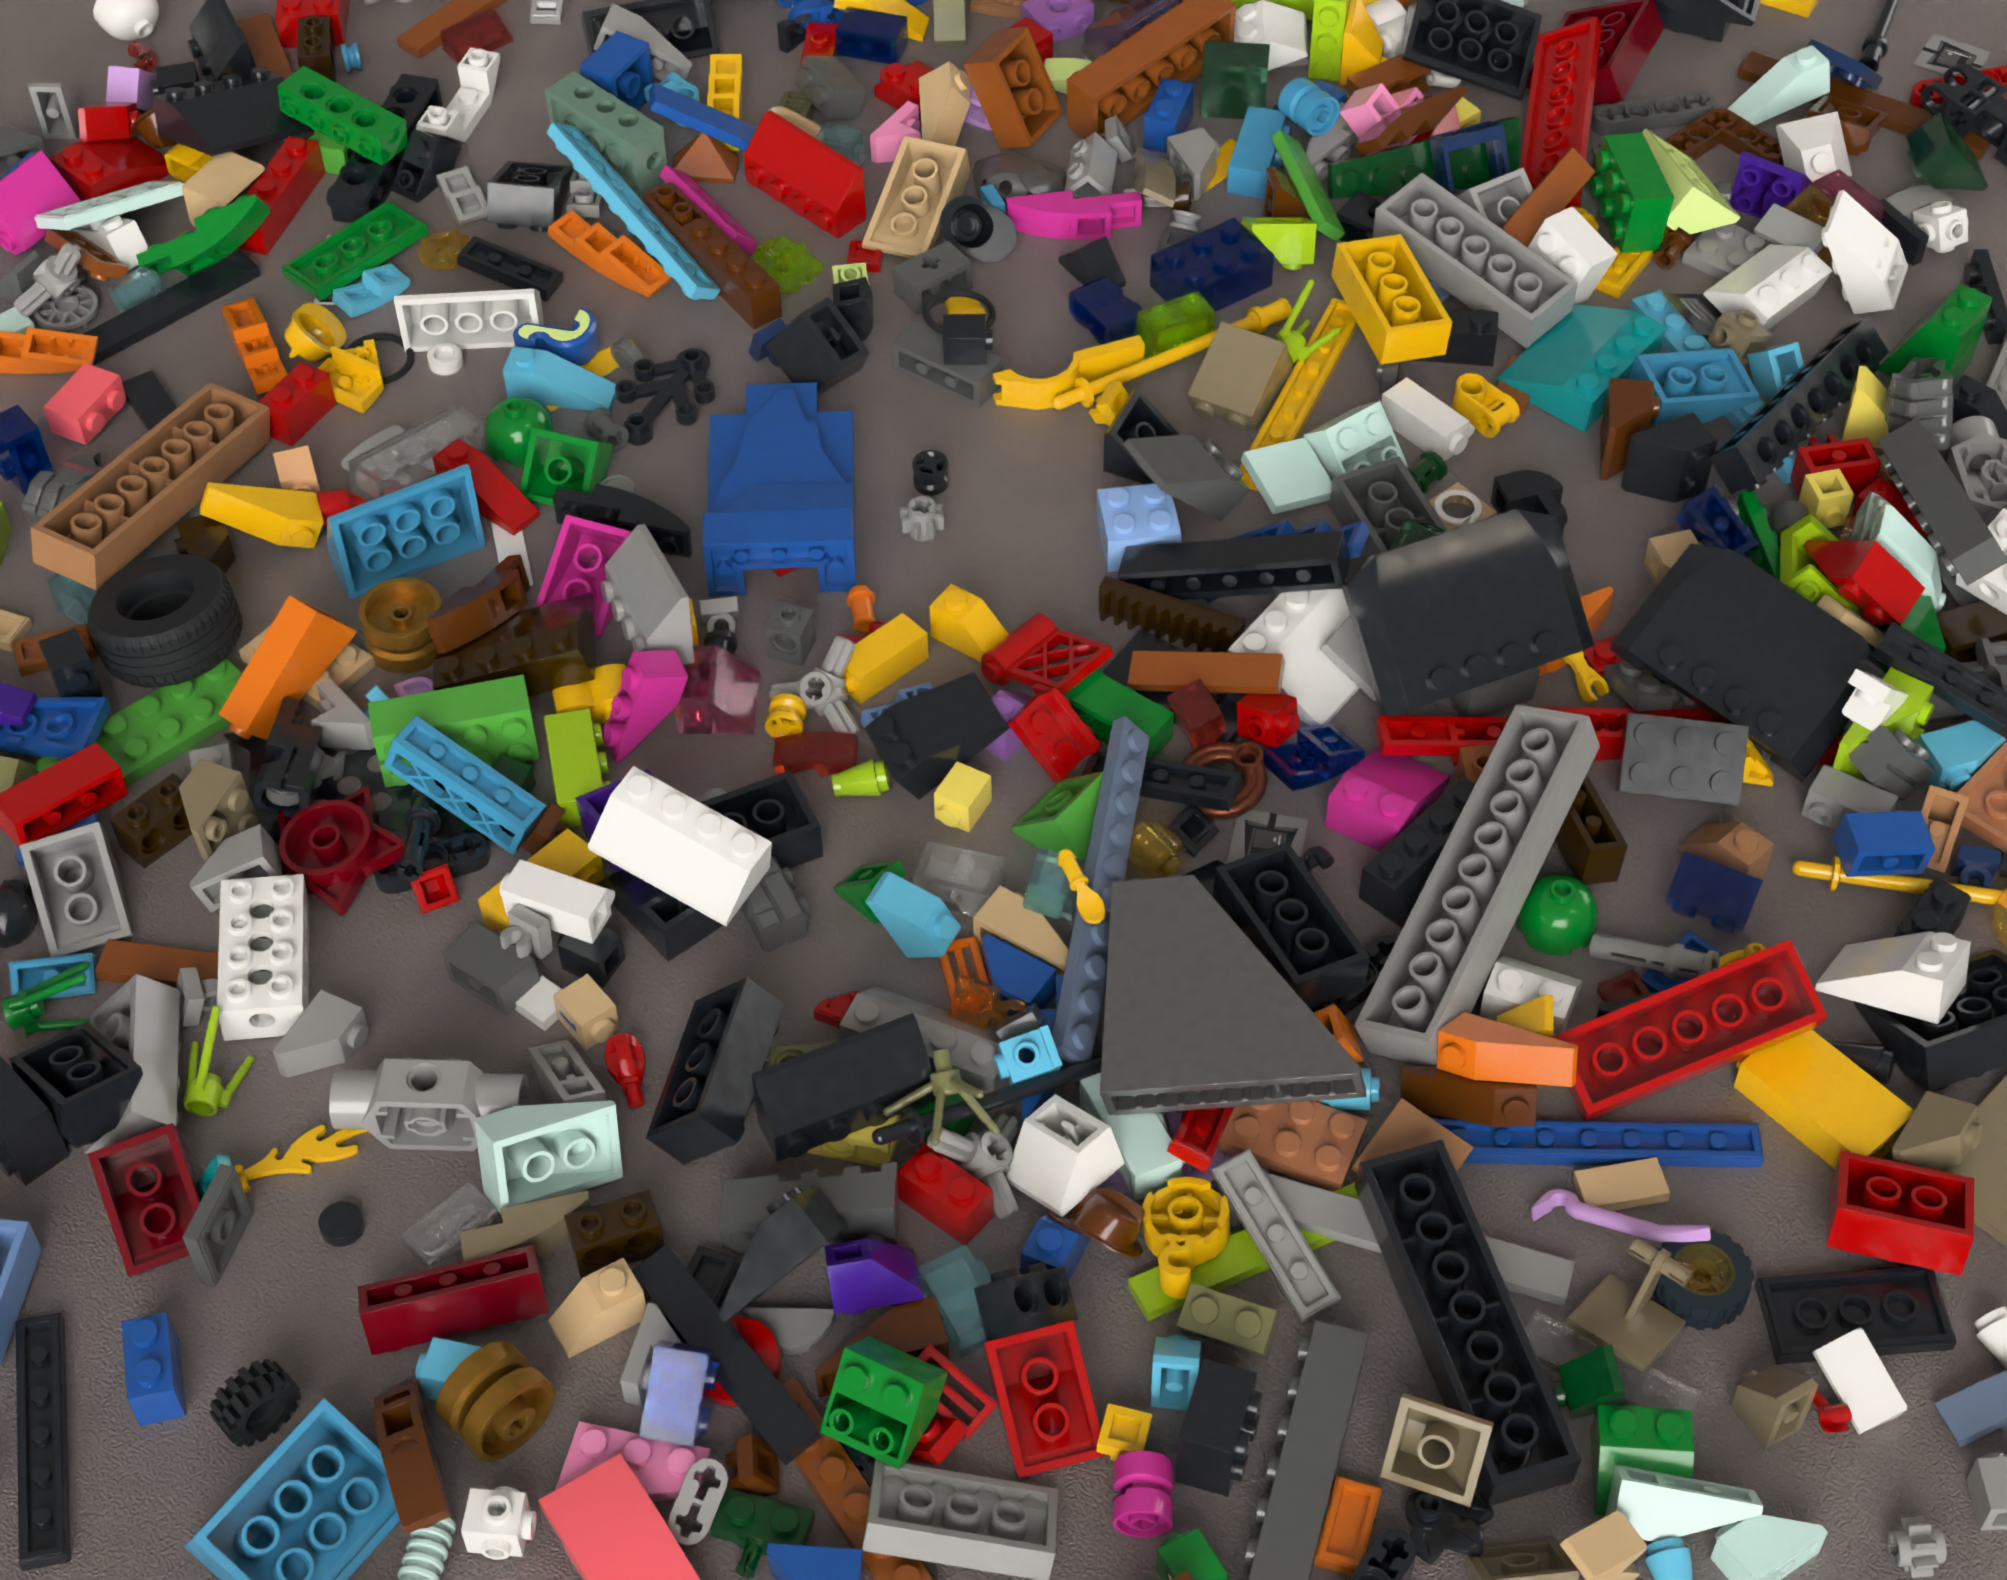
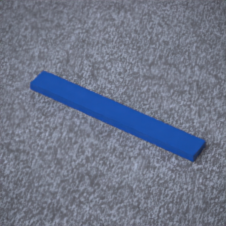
M1433 1119L1474 1147L1463 1164L1607 1166L1657 1157L1660 1166L1761 1168L1764 1161L1758 1123L1536 1120L1535 1126L1490 1127L1456 1119Z

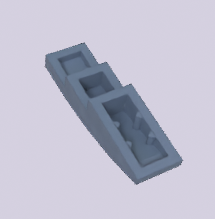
M2007 1370L1934 1403L1959 1448L1999 1428L2003 1433L2007 1432Z

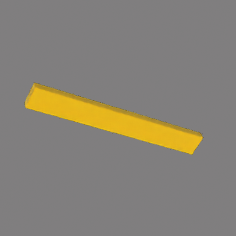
M1332 297L1306 347L1336 327H1340L1341 332L1311 353L1304 362L1298 359L1249 451L1296 440L1300 436L1358 327V323L1344 300ZM1241 463L1239 469L1242 471L1243 476L1240 479L1249 489L1258 491L1243 463Z

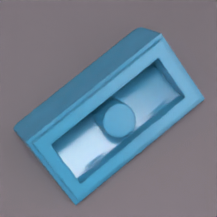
M91 952L9 962L11 996L83 962H87L89 968L76 976L80 974L86 975L85 982L43 1000L97 994V978L94 971L98 963V955Z

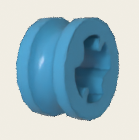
M352 42V45L349 47L341 44L346 72L350 73L353 68L361 71L362 66L357 42Z

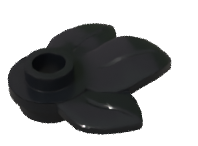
M1424 1491L1412 1494L1406 1502L1405 1515L1412 1527L1409 1536L1416 1545V1555L1429 1565L1441 1556L1444 1549L1465 1555L1481 1556L1483 1553V1533L1480 1525L1491 1520L1494 1517V1511L1485 1501L1475 1496L1471 1506L1468 1507Z

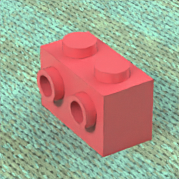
M84 363L45 404L43 410L51 433L87 445L97 433L101 432L109 420L123 408L128 400L120 375Z

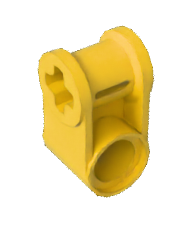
M1465 373L1457 379L1451 408L1468 419L1469 423L1475 426V429L1483 436L1493 438L1499 434L1502 426L1506 423H1513L1519 418L1520 409L1515 399L1486 381L1483 376L1475 373Z

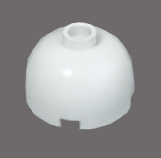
M97 0L93 14L94 19L110 36L123 41H132L144 38L153 31L159 16V6L157 0Z

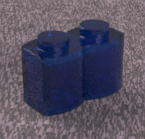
M1102 276L1069 292L1068 310L1081 326L1089 329L1100 345L1142 334L1144 313L1141 306L1124 296L1121 287L1107 277Z

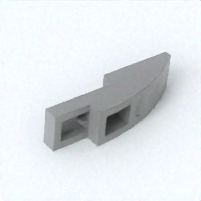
M1343 102L1339 103V105H1340V110H1341L1342 107L1345 105V103H1343ZM1340 113L1337 122L1327 133L1311 137L1306 150V155L1320 182H1323L1328 177V164L1349 159L1351 156L1350 145H1354L1359 140Z

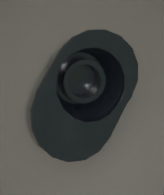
M958 196L949 201L943 208L939 220L940 231L946 241L949 240L963 253L977 260L991 263L999 262L1008 257L1014 249L1017 240L1016 227L1012 220L1002 211L971 196Z

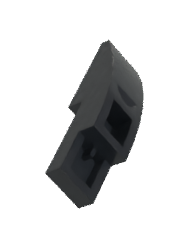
M596 484L592 493L557 487L552 497L556 521L559 524H563L566 515L631 532L637 525L645 524L662 553L688 558L692 555L689 527L664 507L637 494L615 487Z

